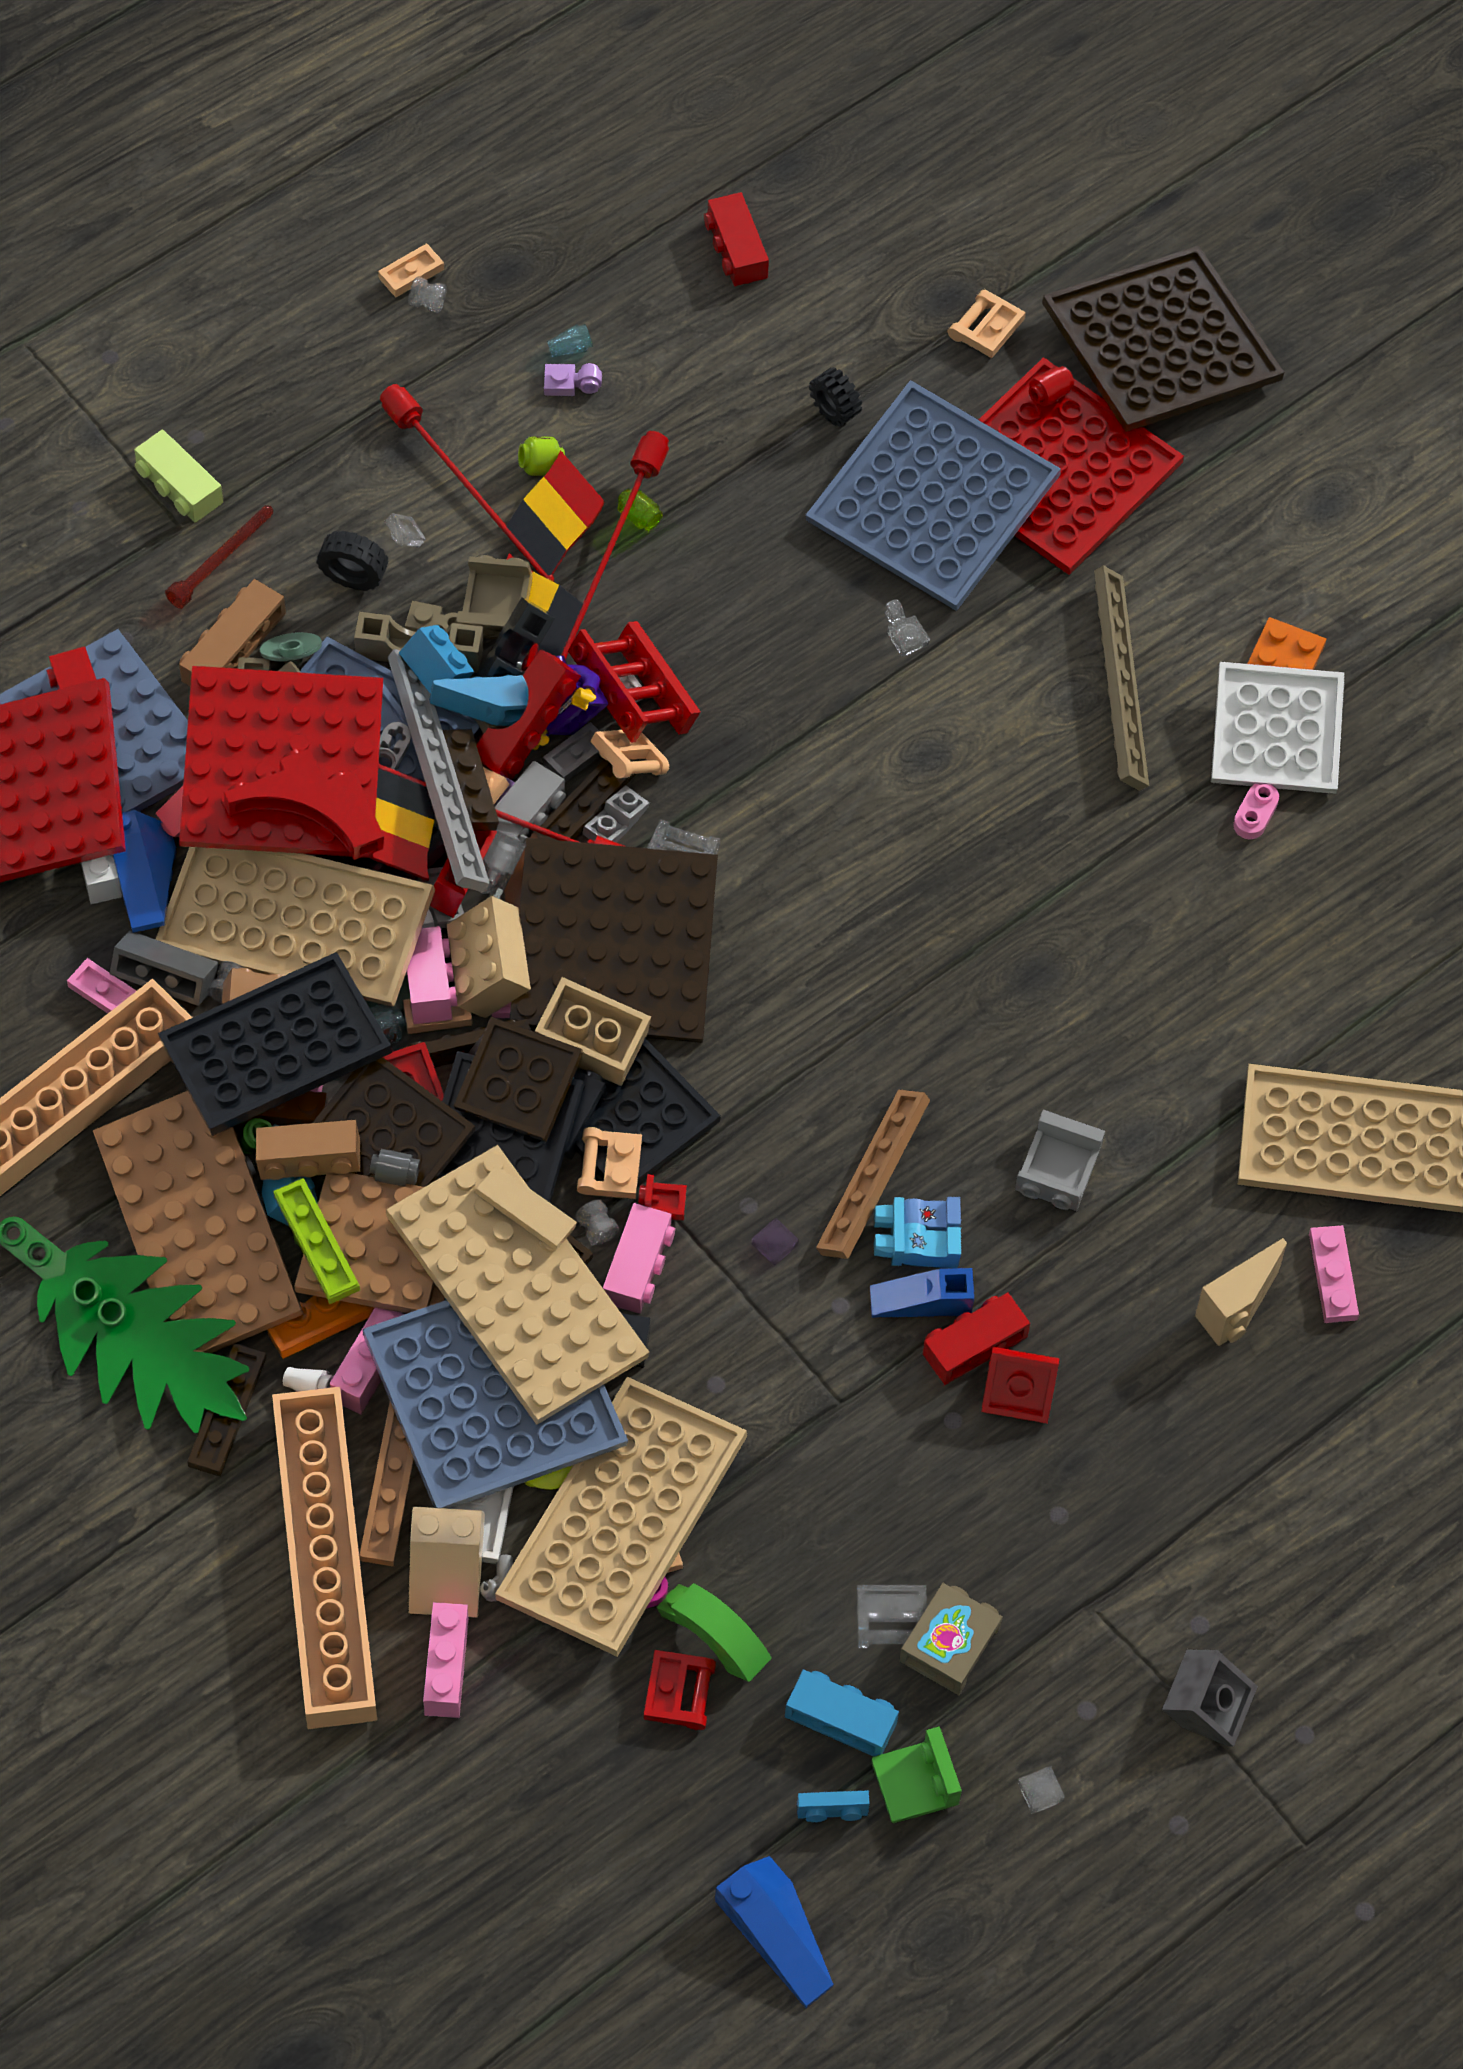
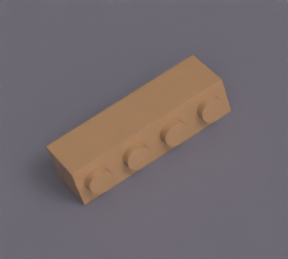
M256 579L247 587H243L238 592L232 605L221 611L217 622L210 630H205L201 634L197 645L191 651L185 652L180 659L181 681L191 687L192 666L238 669L239 657L248 658L286 614L284 596Z

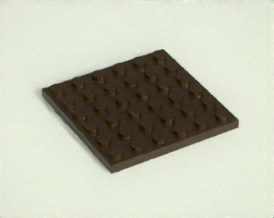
M1199 246L1043 295V306L1125 432L1283 380L1285 372Z
M526 838L519 917L521 919L531 990L511 1002L510 1020L519 1021L527 1019L529 1027L536 1028L563 977L651 1016L649 1030L645 1038L703 1043L718 855Z

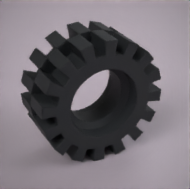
M830 367L810 381L809 390L811 391V398L815 399L813 402L815 407L818 406L820 408L819 413L821 415L824 414L825 419L828 422L831 421L832 425H838L839 427L861 413L862 400L858 399L860 394L854 390L856 387L854 383L850 384L848 381L849 377L847 375L843 376V372L840 369L836 370L835 367Z

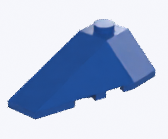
M136 810L122 812L126 851L113 854L131 929L134 933L165 925L169 900L168 891L170 881H172V867L177 850L173 837L163 830L161 826L162 821Z
M770 1856L741 1867L716 1887L715 1902L805 2009L833 1987V1982L794 1885Z

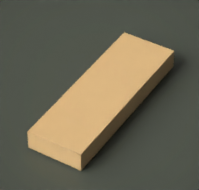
M497 1165L476 1188L475 1194L555 1251L576 1227L577 1222Z

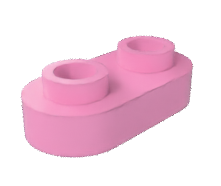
M1254 784L1250 787L1234 819V830L1240 837L1256 839L1263 834L1279 801L1278 790L1273 785ZM1259 794H1264V795H1267L1268 797L1263 798V797H1261ZM1251 817L1256 821L1251 822L1248 821L1246 818Z

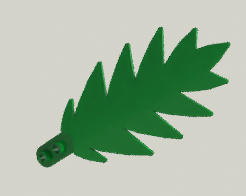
M8 1217L0 1222V1244L43 1278L37 1296L38 1315L41 1323L46 1321L55 1302L60 1350L69 1376L74 1375L97 1334L98 1382L103 1404L109 1403L132 1361L133 1382L138 1409L146 1430H149L152 1426L167 1384L181 1417L195 1434L200 1431L204 1409L221 1416L246 1421L247 1416L227 1382L248 1373L249 1367L229 1357L195 1351L236 1325L235 1320L198 1318L164 1322L202 1290L200 1284L152 1288L130 1294L166 1264L167 1258L132 1255L89 1260L108 1247V1242H87L76 1245L64 1253L19 1217ZM18 1228L20 1231L19 1237L14 1240L9 1239V1230ZM39 1248L44 1249L45 1257L42 1260H35L33 1257L34 1251Z

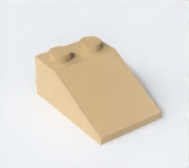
M1284 1238L1202 1288L1195 1317L1218 1346L1228 1340L1230 1343H1233L1246 1333L1247 1326L1279 1272L1287 1245Z
M413 1507L410 1538L409 1614L432 1615L434 1602L468 1605V1617L478 1618L485 1520L483 1511Z

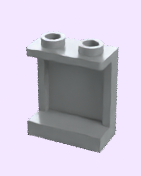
M1043 1110L1022 1170L1018 1173L1015 1190L1020 1191L1028 1198H1040L1051 1202L1059 1209L1077 1211L1102 1148L1105 1131Z

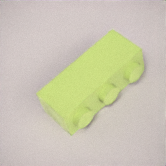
M163 429L134 449L136 458L135 468L143 478L148 477L163 497L168 496L174 502L176 509L181 515H187L196 523L223 504L221 484Z

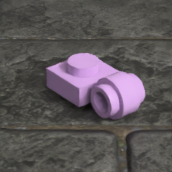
M545 364V396H575V387H579L584 393L592 394L597 392L598 388L602 385V372L595 364H584L578 373H575V364Z

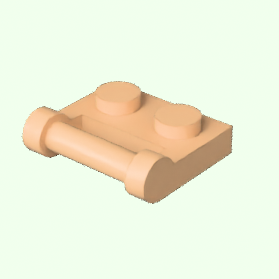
M981 290L975 298L976 302L958 323L951 325L947 332L954 341H962L988 357L993 358L1025 320V312L993 293ZM984 309H991L973 331L968 329Z
M623 730L599 731L594 733L590 741L599 751L600 756L613 765V773L617 778H628L631 774L641 773L664 775L669 770L667 758L643 733L640 734L636 742L631 743ZM646 759L645 761L630 762V760Z
M595 1127L585 1128L582 1140L585 1143L582 1175L577 1181V1191L585 1195L636 1199L642 1134L608 1132ZM598 1145L608 1146L604 1181H596L594 1179Z

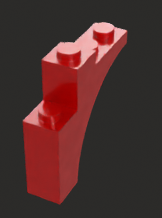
M310 748L303 751L293 750L285 754L280 759V772H267L256 781L247 784L244 782L234 784L228 791L224 792V805L229 816L240 812L266 809L291 812L315 821L329 830L342 842L353 860L383 850L384 835L355 770L348 773H335L328 780L324 781Z

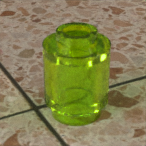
M632 489L624 490L618 498L619 504L617 509L621 514ZM639 489L627 519L639 529L644 528L646 531H650L658 525L663 513L659 510V505Z

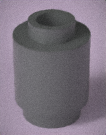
M381 1149L379 1155L373 1154L369 1173L375 1174V1181L404 1187H406V1184L415 1185L420 1160L414 1159L411 1154Z

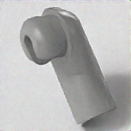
M499 1555V1560L496 1562L497 1575L492 1580L489 1579L488 1583L482 1582L480 1593L487 1601H497L495 1593L513 1565V1557L511 1555Z

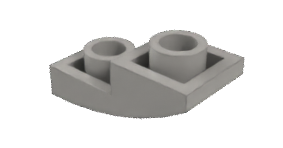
M625 785L606 801L602 812L584 825L582 834L594 841L598 835L617 843L644 814L650 803Z

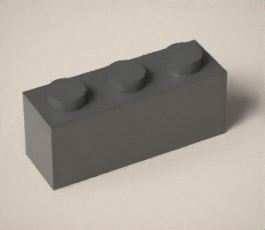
M129 931L114 947L110 975L144 986L153 979L170 996L199 1006L214 989L218 962Z

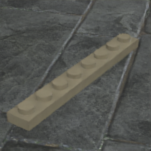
M1103 565L1094 570L1095 591L1098 598V616L1102 631L1101 641L1105 655L1104 666L1107 672L1108 695L1112 713L1111 721L1115 737L1114 747L1118 762L1117 773L1120 781L1140 791L1149 786L1124 580L1123 576Z

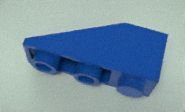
M972 1268L936 1269L870 1285L872 1318L960 1316L965 1312L972 1313L974 1303Z

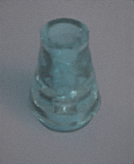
M576 324L547 341L553 358L561 355L587 352L588 348L593 347L586 324L580 326Z

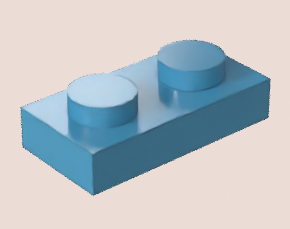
M869 1790L798 1793L797 1817L798 1819L806 1818L808 1822L825 1821L827 1817H841L845 1821L859 1820L862 1816H868L870 1804Z

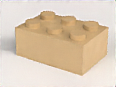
M490 896L447 924L457 1005L459 1008L486 1018L531 990L519 907Z
M562 977L535 1032L581 1048L584 1053L578 1067L586 1071H593L604 1079L622 1086L648 1033L651 1016Z

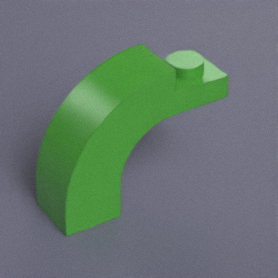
M694 1583L689 1588L678 1584L656 1607L663 1618L689 1629L700 1637L717 1655L727 1672L738 1678L750 1682L772 1659L759 1638L733 1610L713 1594Z

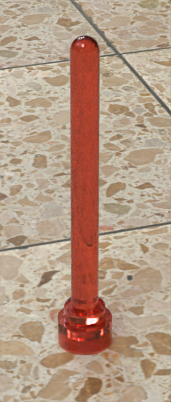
M270 505L263 506L185 581L180 580L171 584L165 590V595L169 602L179 609L185 607L192 600L193 589L273 515V508Z

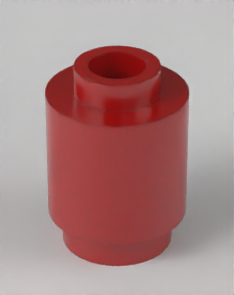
M1053 367L1030 381V398L1036 404L1045 407L1067 395L1071 388L1074 387V378L1066 367Z

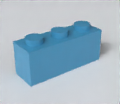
M804 1669L792 1691L785 1710V1718L871 1756L883 1754L896 1727L899 1711L895 1710L894 1706L885 1700H872L863 1696L862 1692L853 1686H840L831 1682L830 1678L821 1672H809Z

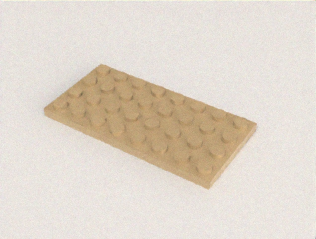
M189 847L167 907L165 925L159 928L155 940L217 961L221 965L237 969L248 968L256 973L266 975L279 974L281 976H285L337 952L364 1000L394 1007L435 888L432 884L306 854Z
M1249 1064L1246 1077L1237 1184L1463 1213V1090Z
M496 1145L387 1208L386 1216L536 1425L647 1359L650 1352L567 1239L555 1251L475 1194L478 1185L496 1165L528 1187L500 1147Z
M629 1377L626 1378L612 1401L628 1439L627 1446L573 1465L495 1593L497 1601L617 1657L747 1438V1430Z

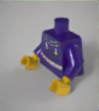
M556 656L567 664L564 656ZM567 664L580 674L581 677L576 683L574 692L566 698L559 709L557 717L548 725L541 736L539 744L533 748L534 750H537L539 745L544 746L548 744V736L550 734H575L608 705V701L599 687V675L585 665Z

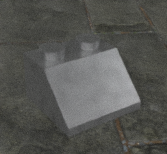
M1186 1650L1162 1710L1181 1727L1226 1746L1234 1747L1258 1686L1218 1650Z

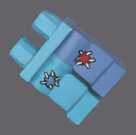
M894 1197L893 1205L875 1206L874 1227L891 1228V1235L875 1234L874 1256L891 1258V1265L901 1266L903 1263L910 1266L958 1268L961 1257L960 1197H947L946 1201H924L914 1198L904 1200L901 1197Z

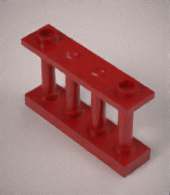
M638 621L628 622L618 640L594 643L587 631L581 629L568 649L569 654L577 665H585L600 676L599 687L608 701L606 707L631 743L637 741L647 724L669 720L678 735L688 733L701 713ZM621 652L628 661L627 664L610 666L603 655ZM637 675L644 686L626 689L619 677ZM653 697L660 707L658 710L642 712L635 700Z

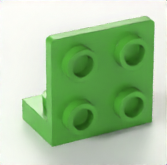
M940 1726L926 1730L923 1743L872 1758L871 1763L892 1823L959 1805L962 1790Z

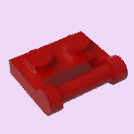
M655 1650L644 1710V1720L682 1725L693 1730H704L707 1723V1716L704 1714L710 1677L715 1673L716 1661L706 1657ZM687 1670L697 1672L691 1712L681 1710Z

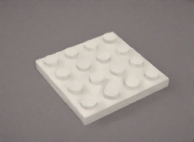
M1220 662L1211 783L1243 786L1266 784L1273 785L1277 789L1336 794L1339 775L1344 672Z

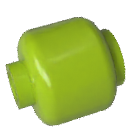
M528 437L524 444L519 446L518 463L530 476H545L557 459L560 450L564 455L565 451L559 447L558 441L554 437Z

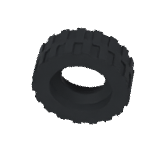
M333 531L331 534H327L316 560L318 568L322 570L326 577L332 579L333 582L347 588L363 591L374 590L380 585L389 562L385 551L377 543L372 542L365 536L347 531Z

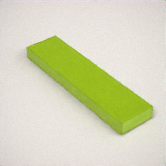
M304 1178L273 1191L274 1198L329 1304L361 1291L355 1275Z

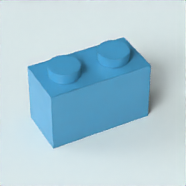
M439 625L419 628L399 652L400 656L429 693H431L433 680L446 678L465 679L470 678L475 672L467 663L465 655L457 650L450 641L447 632L440 628Z

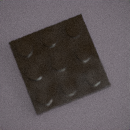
M491 1017L456 1098L454 1108L455 1110L547 1142L584 1052L581 1048Z

